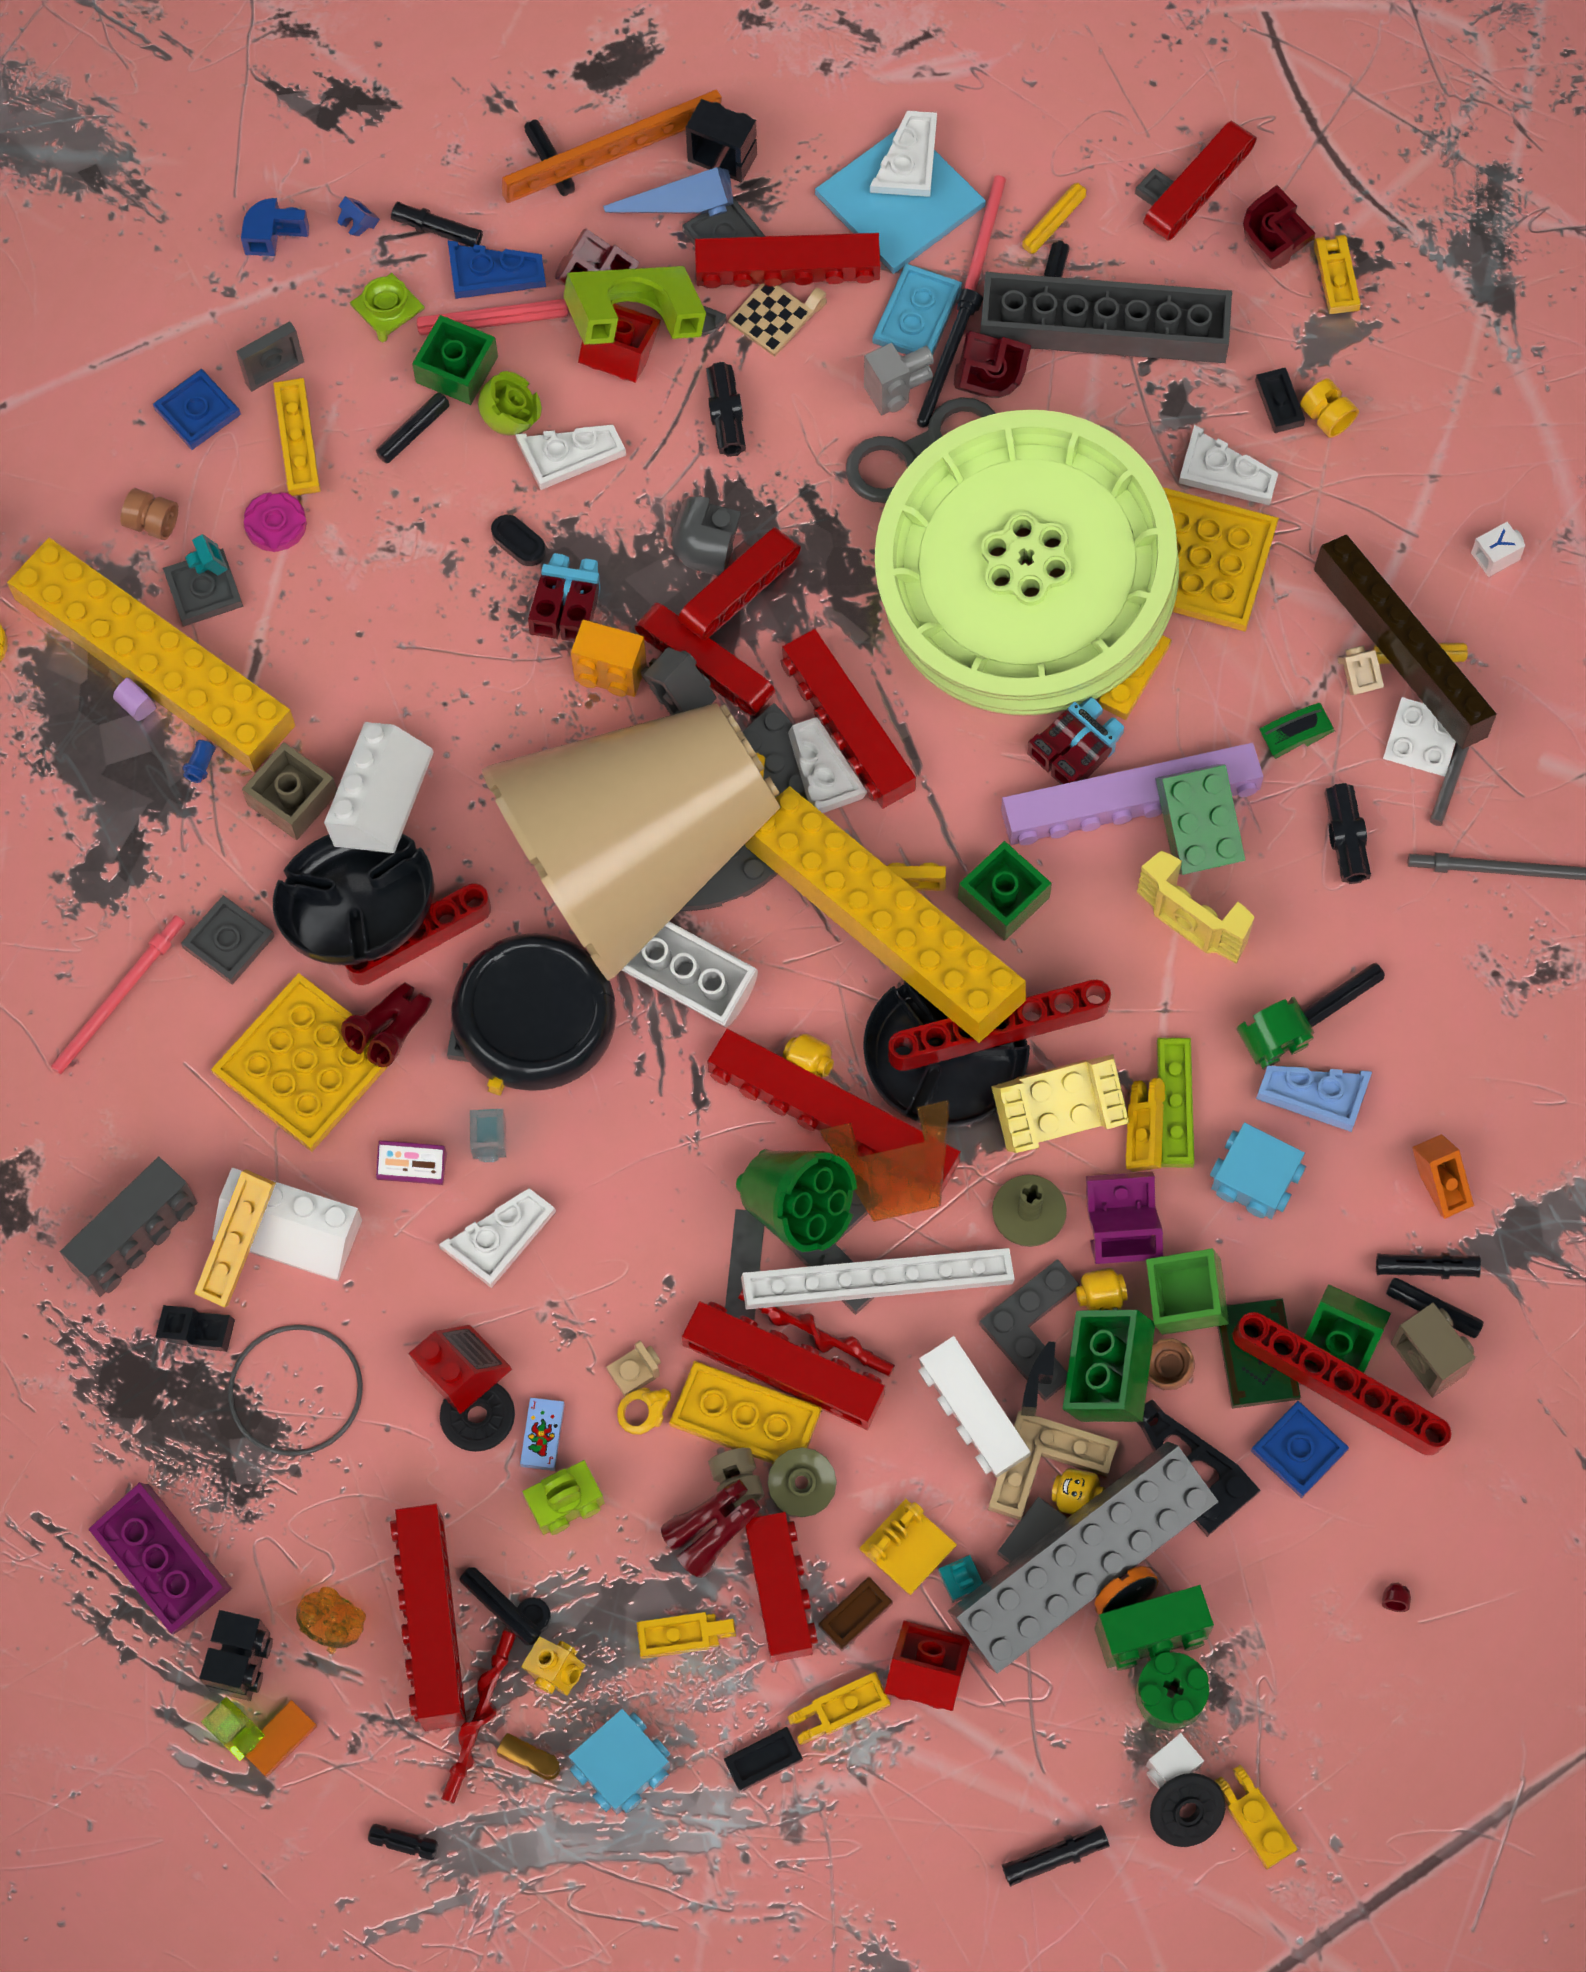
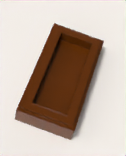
M868 1577L818 1623V1627L843 1651L893 1605V1601Z

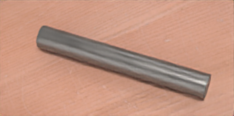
M1456 744L1430 818V823L1433 825L1441 826L1469 746L1461 749Z

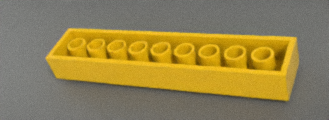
M50 537L8 580V586L16 601L124 679L126 677L130 678L149 697L253 772L260 767L295 727L291 710Z
M789 786L775 798L780 805L779 810L745 843V847L978 1043L1026 1001V981L792 787Z

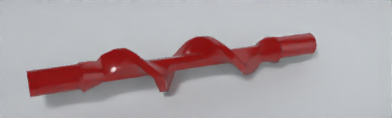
M743 1289L738 1297L742 1301H744ZM778 1307L758 1308L761 1313L768 1315L769 1320L776 1326L792 1324L813 1335L817 1349L823 1353L836 1347L857 1358L863 1366H868L887 1377H890L895 1367L894 1364L874 1355L872 1351L863 1349L859 1340L855 1337L837 1338L817 1328L812 1314L806 1313L795 1316Z
M503 1630L495 1655H492L491 1669L483 1673L478 1680L477 1690L480 1701L473 1720L465 1722L461 1726L458 1738L462 1748L458 1761L449 1770L450 1776L441 1798L446 1802L455 1803L463 1779L467 1777V1770L474 1764L471 1752L480 1727L496 1716L497 1709L490 1700L500 1673L509 1662L508 1657L516 1635L509 1631Z

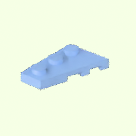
M1267 1066L1256 1099L1352 1132L1372 1071H1360L1359 1074L1343 1073L1340 1069H1330L1329 1072L1310 1071L1304 1067Z

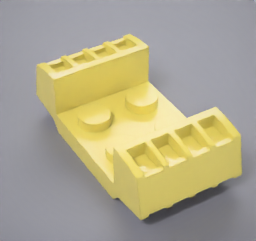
M1161 850L1142 865L1137 893L1153 907L1154 916L1205 953H1217L1237 963L1248 943L1255 918L1251 912L1241 903L1237 902L1225 918L1221 920L1212 908L1207 905L1201 906L1195 902L1184 888L1177 886L1182 861Z
M1113 1054L1090 1060H1082L991 1086L1006 1149L1010 1152L1018 1153L1039 1148V1142L1099 1126L1111 1129L1129 1123Z

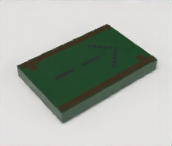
M1283 1298L1228 1305L1229 1324L1217 1327L1232 1409L1300 1400L1301 1395L1297 1381L1243 1351L1233 1340L1235 1326L1249 1312L1260 1313L1288 1329ZM1250 1325L1244 1326V1331L1249 1337H1258V1332L1254 1327ZM1274 1343L1276 1352L1281 1355H1288V1349L1284 1344Z

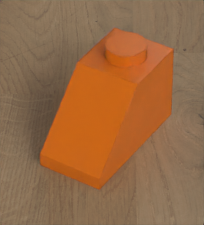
M1440 1134L1412 1147L1419 1175L1444 1219L1474 1206L1460 1150L1453 1143Z

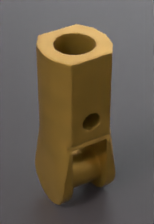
M506 1733L497 1750V1756L525 1770H529V1772L547 1781L554 1780L559 1776V1761L554 1755L541 1749H536L535 1746L509 1733Z

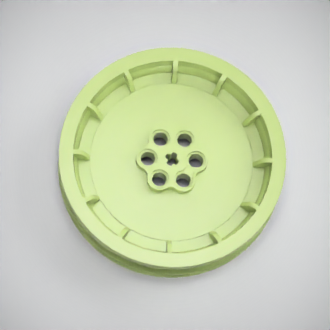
M1015 410L988 415L961 425L933 442L908 466L891 491L880 518L875 543V572L880 597L892 632L910 662L931 683L948 695L971 706L1002 714L1042 715L1068 710V707L1074 702L1080 705L1090 697L1097 699L1117 687L1142 665L1158 644L1173 612L1178 590L1179 558L1174 518L1165 491L1152 469L1129 444L1109 430L1086 419L1055 411ZM1022 528L1031 530L1030 534L1025 537L1015 535ZM1050 539L1061 541L1054 548L1045 546V543ZM997 547L1006 549L1001 556L990 554ZM1025 559H1027L1029 562L1031 560L1033 561V563L1029 566L1026 564V562L1022 565V561ZM1059 568L1065 571L1062 576L1057 578L1049 576L1053 569ZM1000 577H1007L1010 579V581L1004 586H997L994 584V582ZM1028 588L1039 589V593L1036 596L1027 597L1024 595Z

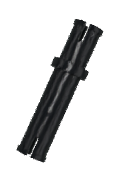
M397 201L392 210V221L415 227L417 232H430L470 247H474V244L480 245L482 230L431 214L429 209L422 208L420 210Z
M1442 1252L1441 1255L1377 1253L1376 1274L1441 1276V1279H1449L1450 1276L1480 1278L1481 1258L1480 1255L1450 1256L1449 1252Z
M1102 1825L1073 1837L1067 1835L1063 1841L1002 1864V1868L1011 1887L1070 1862L1074 1864L1081 1862L1080 1858L1109 1848L1110 1845Z

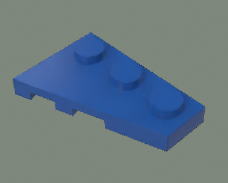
M448 240L455 299L546 287L542 254L505 249L503 252L486 249V246L474 244V247L461 246L456 241Z

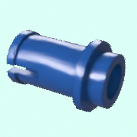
M197 740L189 762L183 766V776L194 783H201L202 779L207 778L208 773L206 770L216 750L212 743L205 740Z

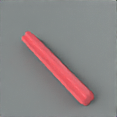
M558 299L418 317L417 328L419 335H428L440 315L476 329L567 317L569 312L565 300Z

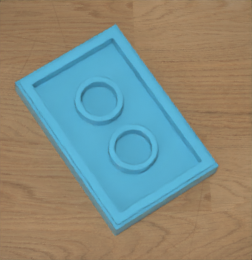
M905 263L873 335L872 343L882 347L892 343L897 352L906 355L923 346H928L933 355L955 306L959 292L962 289L963 282Z

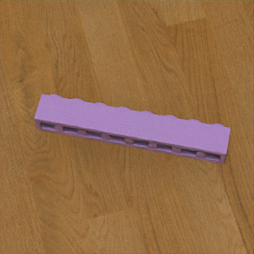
M1248 743L1002 797L1001 812L1010 845L1018 843L1020 845H1030L1038 839L1045 837L1061 838L1072 831L1082 829V831L1088 832L1096 830L1104 824L1114 823L1120 825L1140 816L1147 818L1159 816L1162 814L1155 778L1211 765H1226L1232 796H1251L1261 789L1263 773L1254 744Z

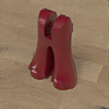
M405 982L394 989L371 1010L361 1015L348 1017L341 1026L342 1037L347 1046L357 1054H361L368 1047V1060L378 1067H388L399 1055L403 1042L410 1031L428 1011L432 999L423 993H419L409 1002L413 995L414 987ZM393 1020L392 1024L383 1032H381L389 1024V1022Z
M741 1479L725 1486L700 1506L670 1519L661 1527L662 1537L669 1548L681 1550L706 1526L717 1520V1524L677 1555V1559L684 1569L695 1577L704 1578L713 1569L722 1549L761 1509L754 1498L747 1500L737 1508L735 1507L734 1503L748 1491Z

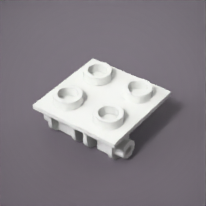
M1401 697L1383 759L1445 777L1456 741L1424 703Z

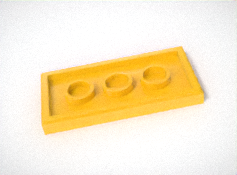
M694 1361L669 1425L731 1449L750 1448L753 1457L774 1464L776 1459L788 1450L808 1448L822 1412V1407Z

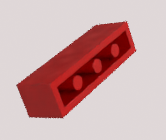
M786 1512L755 1517L745 1526L771 1663L813 1655L812 1644H817L818 1640L814 1622L807 1623L805 1610L811 1609L808 1589L800 1588L798 1576L805 1574L801 1554L794 1555L792 1542L798 1541L794 1521L787 1522Z

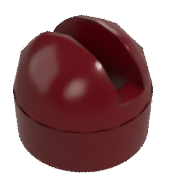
M1391 1583L1385 1588L1382 1598V1606L1395 1612H1406L1410 1609L1411 1595L1410 1590L1406 1586H1402L1401 1583Z

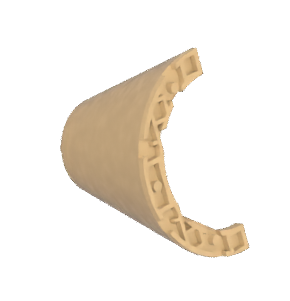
M717 703L495 763L482 769L486 784L496 797L495 802L528 860L535 866L542 883L583 947L587 948L592 960L607 981L614 978L780 808L774 797L779 794L778 789L770 776L766 779H763L760 771L765 768L725 704L720 707Z

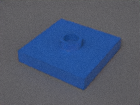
M203 369L197 371L153 403L155 411L191 450L241 415L239 408Z
M1297 1401L1251 1448V1452L1300 1498H1303L1348 1451L1349 1447L1301 1402Z

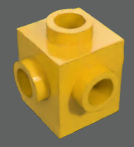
M539 1636L521 1667L536 1680L534 1684L543 1691L553 1694L554 1690L568 1696L573 1686L579 1681L586 1665L576 1657L578 1651L569 1644L559 1641L556 1645Z

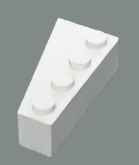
M954 1336L919 1358L921 1368L918 1369V1372L927 1386L934 1385L941 1395L937 1398V1401L947 1416L953 1413L960 1425L956 1427V1430L966 1445L973 1443L980 1453L975 1458L986 1475L992 1471L997 1478L1031 1456V1452Z

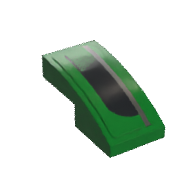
M1321 703L1297 710L1259 729L1275 759L1302 744L1309 746L1335 731Z

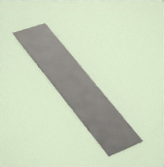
M736 1209L725 1308L727 1309V1314L738 1319L740 1316H746L755 1320L756 1309L746 1310L745 1302L738 1299L743 1289L742 1273L760 1271L764 1225L747 1210Z

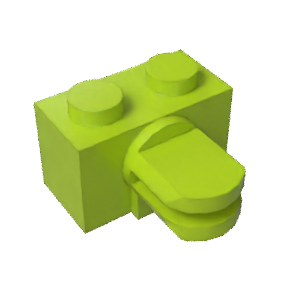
M585 1460L567 1469L564 1468L522 1491L525 1501L543 1535L549 1532L551 1535L558 1534L570 1526V1521L580 1516L582 1519L589 1518L597 1514L601 1510L600 1506L605 1504L603 1495Z

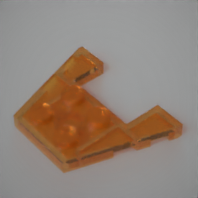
M949 1100L917 1107L925 1140L923 1143L860 1157L852 1123L820 1130L821 1136L828 1143L834 1155L843 1158L851 1166L857 1181L855 1192L873 1222L941 1206L950 1107Z

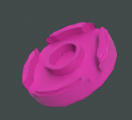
M269 492L258 496L248 505L244 514V528L247 537L253 545L265 551L277 552L294 546L304 535L307 525L305 511L300 502L295 497L280 492V494Z

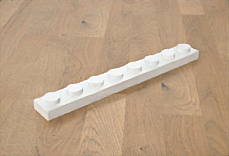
M1009 1248L742 1273L741 1276L746 1310L1010 1285L1015 1280Z

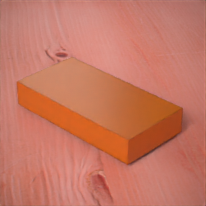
M291 1700L240 1752L267 1778L305 1740L317 1725Z

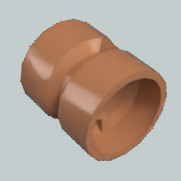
M134 488L128 493L124 501L120 516L121 525L138 532L145 529L148 535L166 540L175 527L178 517V504L160 496L154 499L153 494Z

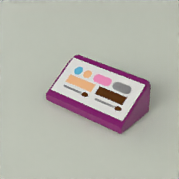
M379 1141L376 1179L443 1185L447 1158L446 1148L442 1145Z

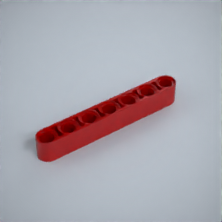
M1096 979L1026 997V1001L1003 1021L1007 1024V1027L1004 1029L995 1028L980 1043L972 1037H962L959 1033L963 1029L950 1018L895 1033L889 1040V1062L897 1070H911L1104 1017L1108 1012L1111 990L1104 981ZM1096 995L1102 998L1103 1001L1094 1004L1088 1001L1087 998ZM1059 1004H1066L1071 1008V1010L1068 1012H1060L1055 1008V1006ZM1032 1012L1036 1013L1039 1019L1030 1021L1024 1018L1023 1015ZM932 1038H938L944 1043L941 1046L934 1047L929 1045L927 1041ZM899 1047H908L912 1052L908 1055H899L895 1050Z
M1249 1312L1235 1326L1233 1340L1240 1349L1421 1454H1437L1450 1441L1452 1435L1451 1428L1444 1419L1257 1312ZM1250 1325L1254 1327L1258 1332V1337H1249L1244 1331V1326ZM1274 1343L1284 1344L1288 1349V1355H1281L1276 1352ZM1304 1361H1313L1318 1367V1372L1308 1371ZM1334 1378L1344 1379L1348 1384V1390L1339 1389L1334 1382ZM1365 1395L1375 1397L1379 1407H1370L1365 1401ZM1395 1412L1403 1413L1408 1418L1409 1425H1402L1397 1422ZM1425 1431H1434L1439 1437V1443H1433L1428 1440Z

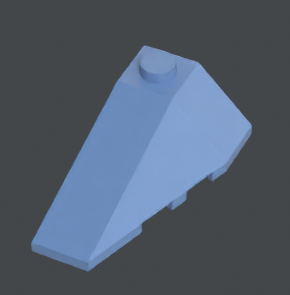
M715 167L603 207L605 212L709 213L710 217L727 212L726 206L734 204L730 174L726 169Z

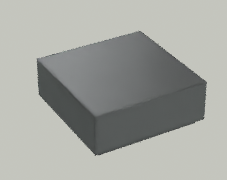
M1154 168L1136 187L1135 194L1150 205H1153L1174 181Z

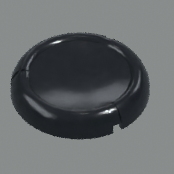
M328 834L305 847L285 867L284 873L287 879L285 882L278 880L274 890L273 914L279 930L288 943L298 952L315 961L332 965H355L360 962L373 961L402 946L416 933L424 922L430 910L434 894L432 868L421 847L416 849L414 840L404 834L401 835L395 853L334 847Z
M548 934L515 935L493 943L492 946L477 954L466 966L457 982L452 998V1029L456 1042L465 1058L487 1078L493 1080L494 1077L503 1080L504 1086L519 1090L553 1089L580 1078L596 1065L604 1055L615 1030V995L610 981H607L592 960L591 955L580 946L569 940Z
M904 980V985L897 989L893 986L881 997L867 1021L863 1041L864 1059L868 1075L875 1089L895 1111L906 1118L909 1117L920 1124L932 1127H961L974 1124L997 1112L991 1086L1025 1075L1030 1045H1027V1040L1022 1039L911 1070H897L891 1066L888 1058L890 1038L899 1031L949 1018ZM1002 1022L996 1029H1004L1007 1027V1024ZM964 1030L959 1033L962 1037L971 1038ZM932 1038L927 1041L929 1045L934 1047L941 1046L944 1043L938 1038ZM899 1047L895 1050L899 1055H908L912 1052L908 1047Z

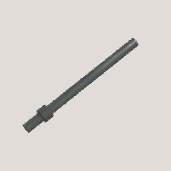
M1435 852L1434 856L1409 854L1407 862L1408 867L1431 868L1433 872L1447 873L1448 870L1586 880V867L1449 857L1448 853Z

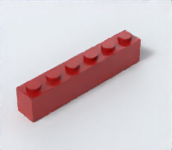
M879 233L695 239L697 286H704L706 288H717L721 285L748 287L751 284L779 286L782 283L809 285L812 282L840 284L843 281L870 283L874 280H880Z
M813 629L782 646L783 659L780 662L783 670L789 677L794 676L798 682L797 689L801 697L806 702L810 700L815 708L813 710L815 717H818L823 726L826 725L832 733L830 737L838 749L845 752L849 758L847 762L857 776L860 775L865 782L864 787L867 790L868 797L872 801L877 800L882 809L914 792L916 789L915 775L817 630Z
M699 1301L682 1335L684 1347L793 1397L822 1407V1410L865 1430L869 1429L885 1395V1385L881 1384L882 1380L879 1377L868 1372H863L861 1375L852 1371L848 1363L838 1358H832L830 1361L820 1356V1352L810 1345H795L789 1342V1338L779 1331L770 1330V1332L762 1330L757 1327V1322L746 1316H740L738 1319L727 1314V1309L715 1302L705 1304Z

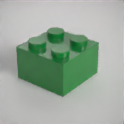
M440 315L412 363L416 383L471 405L498 358L496 338Z
M1003 841L959 883L958 899L1005 941L1050 898L1052 883L1006 841Z

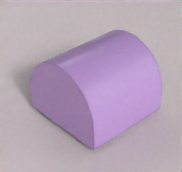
M126 677L114 691L113 699L136 721L145 719L156 709V705L150 697L130 678Z

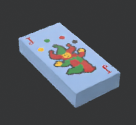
M530 1398L520 1461L521 1467L555 1471L565 1407L564 1401Z

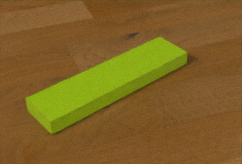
M1157 1038L1158 1078H1161L1165 1085L1161 1167L1193 1168L1195 1163L1191 1038Z

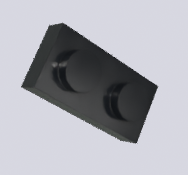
M1286 367L1257 374L1255 382L1274 433L1304 426L1305 417Z

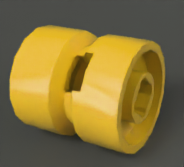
M1326 378L1314 385L1305 394L1300 402V407L1311 419H1318L1317 425L1329 438H1333L1345 431L1354 422L1359 414V410L1347 397H1341L1342 391L1330 378Z

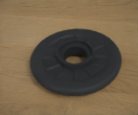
M498 1383L461 1414L445 1398L440 1409V1424L449 1441L461 1449L475 1452L485 1451L500 1444L511 1431L515 1418V1409L511 1396ZM481 1406L486 1409L487 1416L482 1422L473 1423L469 1421L468 1413L473 1407Z
M1196 1773L1176 1776L1167 1781L1153 1798L1150 1808L1152 1827L1158 1837L1170 1845L1190 1847L1200 1844L1210 1838L1221 1825L1225 1815V1798L1218 1784L1207 1776ZM1195 1803L1196 1810L1193 1815L1186 1818L1180 1817L1179 1812L1183 1805Z

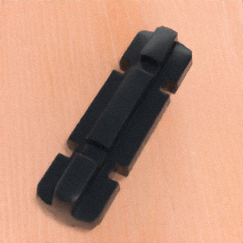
M373 1824L370 1828L368 1841L371 1844L381 1847L385 1844L388 1849L410 1855L418 1853L421 1858L433 1860L436 1856L438 1842L434 1839L427 1837L420 1839L419 1835L393 1828L387 1830L386 1826Z

